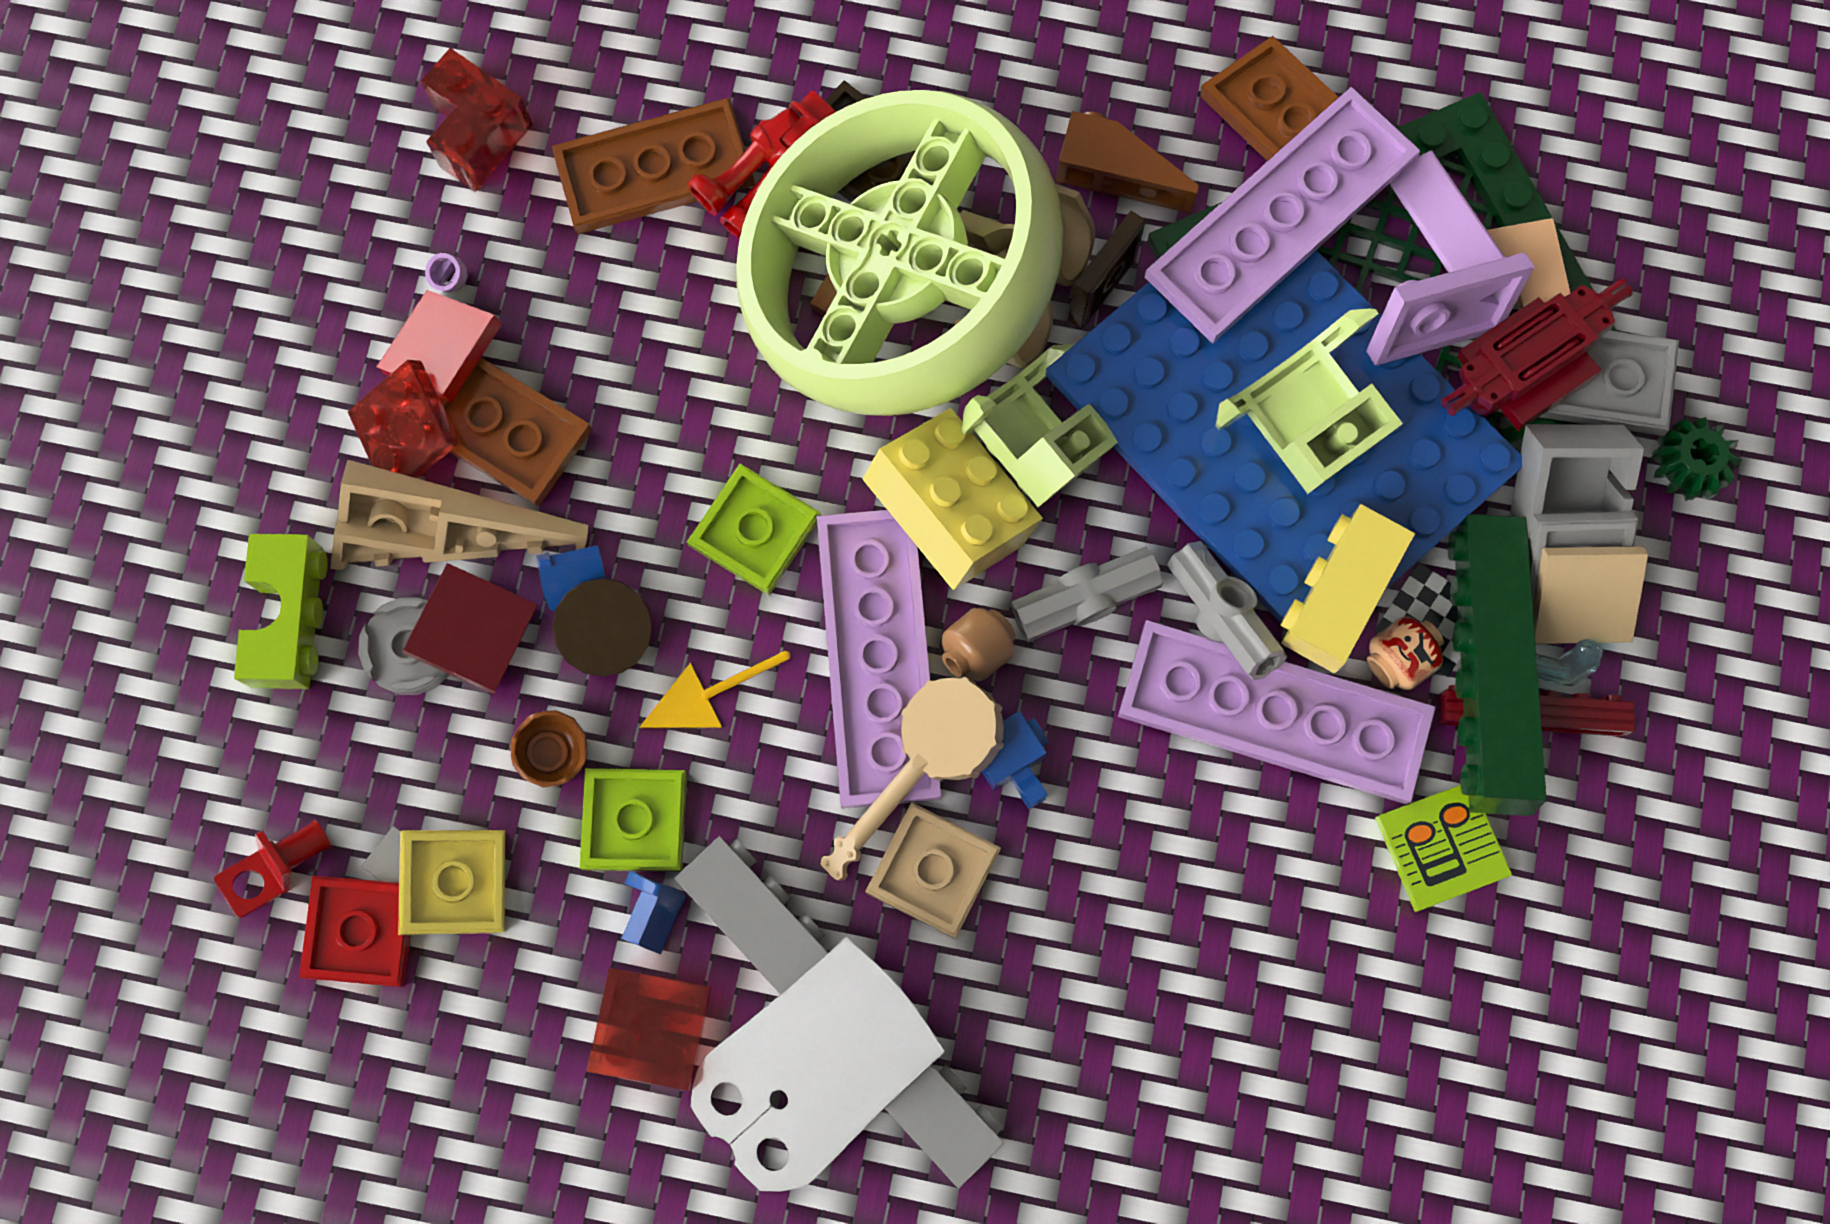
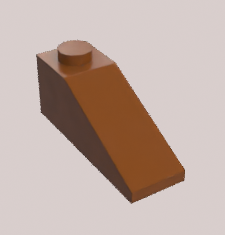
M1072 111L1058 162L1056 182L1191 214L1199 187L1196 182L1118 121L1110 120L1098 112L1080 113Z

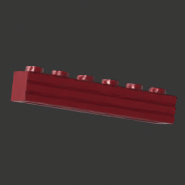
M1450 685L1448 689L1438 694V725L1458 726L1460 717L1464 716L1463 699L1457 698L1455 685ZM1543 691L1539 695L1542 732L1625 737L1635 732L1634 701H1623V696L1606 695L1603 696V699H1592V694L1575 693L1572 694V697H1561V693L1558 691Z

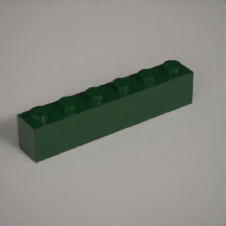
M1467 514V517L1461 522L1456 532L1452 531L1448 540V558L1450 561H1455L1456 576L1453 577L1450 587V600L1453 606H1458V622L1455 623L1453 630V648L1455 652H1460L1461 668L1458 669L1455 679V692L1457 698L1463 699L1464 716L1460 717L1458 724V742L1460 746L1466 747L1467 763L1463 765L1461 771V791L1463 795H1468L1469 813L1531 816L1547 801L1526 517Z

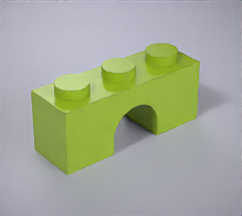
M249 533L244 582L260 593H278L281 599L280 613L272 624L259 630H239L234 679L250 688L309 689L310 677L317 672L319 657L318 650L314 646L315 627H319L323 619V604L321 599L318 598L320 579L323 580L327 574L328 562L323 547L309 535Z

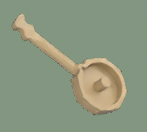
M967 677L927 681L925 686L912 697L907 707L901 713L903 716L901 733L904 745L902 749L905 754H908L910 761L902 768L844 837L838 836L835 838L834 852L830 856L822 857L821 866L835 880L844 881L848 876V864L860 860L861 852L859 850L925 774L928 773L930 778L936 780L977 778L980 772L993 761L999 750L1004 747L1002 742L1004 730L1001 714L1002 706L996 703L988 692L977 686L976 682Z

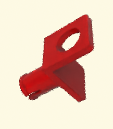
M316 820L311 821L307 826L277 843H274L272 840L269 841L263 830L255 834L258 851L215 875V884L237 918L242 919L292 890L290 881L291 869L323 850L331 848L327 835ZM245 872L259 874L264 880L262 892L257 897L251 899L239 897L233 890V883L239 875Z

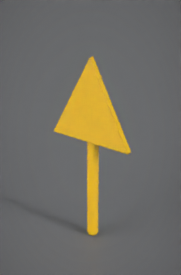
M783 651L705 690L691 663H689L639 728H722L708 699L789 660L790 653Z

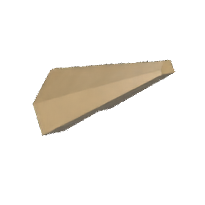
M347 460L341 482L338 518L334 531L330 569L342 570L346 569L348 563L374 561L376 567L390 566L393 559L422 557L424 563L498 557L502 550L527 548L529 554L543 553L545 547L575 545L576 550L586 546L589 525Z

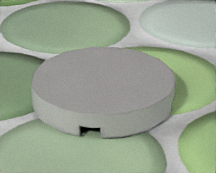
M398 598L381 605L373 613L374 616L370 619L368 625H364L359 635L358 655L364 671L381 688L398 695L422 694L438 687L450 675L403 654V648L427 600L422 598Z

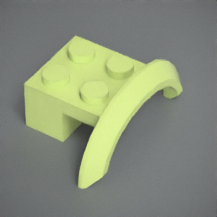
M1357 309L1348 311L1323 333L1243 391L1221 402L1215 425L1217 429L1221 430L1248 414L1307 494L1379 443L1403 423L1373 384L1358 392L1330 355V353L1379 314L1377 310Z
M1074 344L1053 345L1019 374L987 397L977 395L972 398L964 409L961 431L964 435L975 431L986 444L989 452L998 458L1017 481L1019 488L1032 499L1037 507L1041 506L1081 475L1118 443L1108 425L1090 403L1062 423L1034 389L1047 378L1045 375L1046 368L1074 346Z

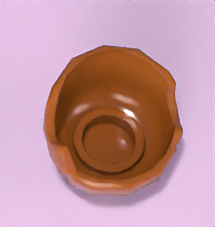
M557 710L540 711L528 716L514 733L510 744V756L514 768L524 780L543 788L564 785L573 779L581 771L588 754L586 733L573 717Z

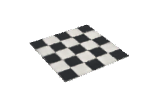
M1418 562L1374 631L1380 633L1401 617H1411L1420 623L1425 620L1429 621L1438 629L1443 637L1444 644L1440 648L1444 659L1442 666L1437 671L1448 678L1461 658L1460 652H1455L1453 648V630L1455 623L1458 622V606L1451 604V582Z

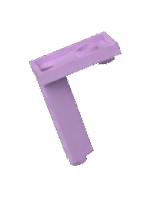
M1429 151L1422 156L1419 154L1416 160L1389 184L1448 273L1419 281L1409 280L1394 288L1366 350L1375 366L1480 337L1508 318L1535 267L1525 252L1509 257L1504 256L1433 151Z

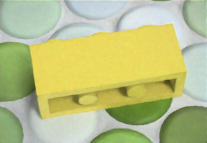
M1362 504L1359 505L1350 518L1342 514L1327 541L1335 544L1328 559L1325 560L1319 556L1304 581L1305 584L1312 587L1303 603L1295 599L1280 625L1288 629L1281 644L1335 674L1346 663L1415 533Z

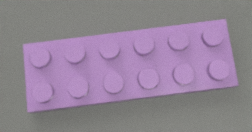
M1350 87L1146 270L1144 278L1213 344L1413 163L1420 150L1358 92Z
M888 510L817 516L842 809L871 806L910 761V757L902 749L904 745L901 733L903 718L901 713L907 707L912 697L930 680L918 548ZM928 773L925 774L900 803L941 800L940 780L930 778Z
M1146 620L1117 717L1396 802L1408 804L1413 797L1435 707L1288 662H1283L1279 668L1269 673L1265 678L1252 681L1224 643Z

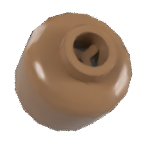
M973 608L944 631L942 646L945 653L942 655V660L947 669L956 677L961 678L965 676L973 681H984L1013 657L1014 629L1000 612L992 609L987 611L981 608Z

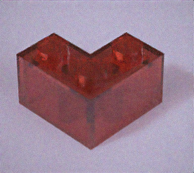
M450 47L420 81L434 109L447 117L428 138L426 143L440 168L476 192L533 126L525 103L519 95Z

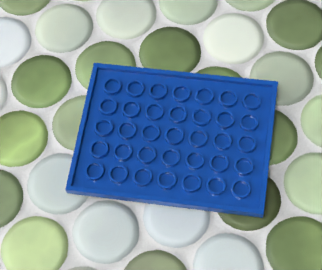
M1317 250L1213 344L1148 282L1046 368L1045 372L1046 377L1078 411L1090 403L1116 438L1118 443L1113 448L1238 579L1247 583L1254 590L1257 599L1280 623H1282L1295 599L1302 603L1306 599L1312 587L1305 584L1304 581L1319 556L1325 560L1328 559L1335 544L1327 541L1342 514L1350 518L1359 505L1362 504L1415 533L1384 590L1386 591L1467 517V514H1471L1522 468V455L1482 415L1475 413L1469 405L1454 416L1447 413L1449 407L1447 409L1443 408L1441 398L1446 397L1456 389L1420 353L1375 366L1366 350L1382 317L1380 313L1330 353V355L1358 392L1373 384L1403 424L1309 494H1307L1248 414L1221 430L1217 429L1215 425L1221 402L1243 391L1323 333L1348 311L1375 309Z

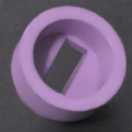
M439 253L428 261L425 276L429 285L435 290L451 293L460 290L466 284L468 272L467 267L458 257L447 253ZM453 275L448 285H445L444 283Z

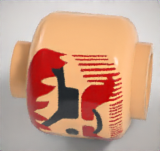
M1401 617L1371 639L1369 645L1371 655L1367 657V662L1374 675L1386 687L1393 689L1397 686L1402 690H1411L1442 666L1444 658L1440 646L1444 644V640L1438 629L1429 621L1425 620L1420 623L1411 617Z

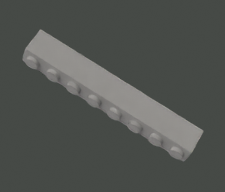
M719 836L674 879L781 995L828 954L818 943L826 935L806 913L798 920L784 906L791 897L771 876L762 882L753 873L750 867L756 860L737 839L728 846ZM930 1065L891 1101L885 1109L959 1189L1004 1144L996 1135L1003 1126L983 1104L975 1111L960 1096L967 1087L947 1065L939 1072Z

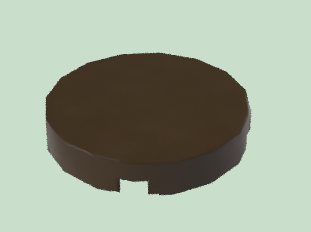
M605 577L585 580L569 590L555 609L552 625L556 648L566 662L584 674L600 677L623 673L638 663L649 646L653 628L649 606L640 593L628 584L626 585L621 581Z

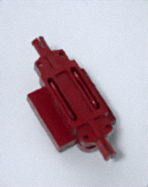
M1619 278L1599 294L1582 285L1565 297L1560 292L1546 303L1540 297L1536 298L1459 351L1457 359L1463 365L1459 371L1463 385L1446 397L1441 398L1443 408L1447 409L1449 407L1447 413L1451 416L1456 415L1457 412L1468 405L1475 413L1480 415H1489L1500 409L1518 431L1521 430L1526 424H1530L1598 378L1602 369L1587 351L1595 346L1599 337L1611 330L1615 323L1611 309L1633 295L1631 286L1628 284L1624 287L1627 281Z

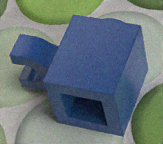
M1018 711L1003 720L1002 742L1004 747L999 750L993 761L982 771V774L993 791L1012 781L1028 810L1045 801L1048 796L1044 787L1031 770V768L1044 761L1047 753L1043 747L1048 744V740L1034 718L1026 721L1021 711Z

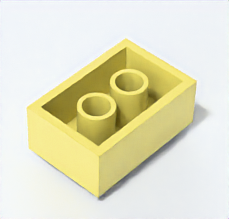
M950 408L881 447L865 473L863 480L948 585L955 590L1021 548L1043 517L972 433L964 435L961 431L962 420Z

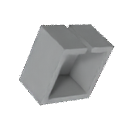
M1526 424L1521 449L1522 468L1517 472L1510 514L1512 517H1526L1527 536L1530 539L1533 514L1631 512L1634 499L1627 490H1636L1644 452L1643 446L1624 425Z

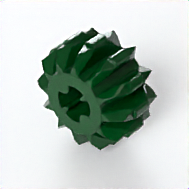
M1706 417L1698 418L1693 423L1687 419L1680 420L1672 426V430H1669L1665 436L1660 435L1658 437L1657 443L1660 447L1652 452L1650 459L1662 466L1655 471L1653 478L1666 477L1670 481L1667 485L1666 493H1674L1681 488L1685 501L1694 500L1699 494L1704 499H1710L1719 493L1720 488H1726L1734 481L1735 475L1732 471L1740 466L1742 459L1730 452L1737 447L1739 440L1726 441L1722 437L1725 425H1718L1713 430H1710Z

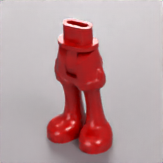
M811 90L800 103L792 101L788 105L789 108L781 111L773 118L761 120L751 131L750 137L753 143L720 176L709 178L704 174H696L687 182L688 189L698 202L711 215L716 216L736 190L764 163L770 166L744 198L736 205L731 206L720 218L721 224L737 239L740 240L749 207L772 167L795 141L816 124L835 113V110L815 91Z

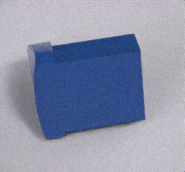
M598 545L551 556L549 552L536 555L543 594L551 611L557 608L569 590L581 582L605 577Z
M629 871L624 884L640 890L641 893L621 939L661 955L686 896L674 887L658 883L633 871Z

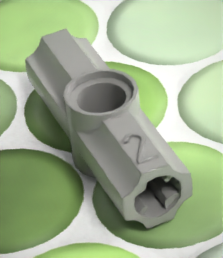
M1201 541L1188 543L1182 550L1173 554L1167 566L1200 611L1196 616V625L1199 630L1209 639L1225 643L1252 681L1265 678L1269 673L1279 668L1287 658V655L1253 609L1257 604V596L1254 590L1244 581L1228 577Z
M1146 546L1099 566L1097 563H1089L1075 568L1061 576L1057 580L1058 583L1012 601L1011 607L1020 632L1028 643L1074 623L1077 626H1083L1095 622L1117 609L1116 606L1162 588L1164 583L1159 565L1154 555Z

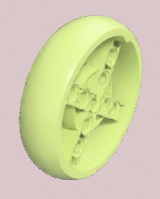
M911 90L886 93L861 100L828 116L795 141L772 167L760 185L743 224L738 246L736 280L741 311L754 344L769 366L783 381L805 396L840 411L875 416L910 414L947 403L969 392L996 373L1017 353L1032 334L1052 297L1062 258L1063 219L1058 192L1047 163L1030 139L1005 116L982 103L948 92ZM916 151L900 181L878 185L857 197L850 204L833 199L838 191L866 170L895 156ZM985 157L995 160L1007 171L1016 193V220L1012 240L1005 259L968 246L966 230L957 210ZM799 246L826 256L827 270L837 292L807 349H804L797 342L791 328L788 312L789 279ZM945 300L971 310L959 323L931 343L900 357L873 363L894 323H904L920 318L936 309Z

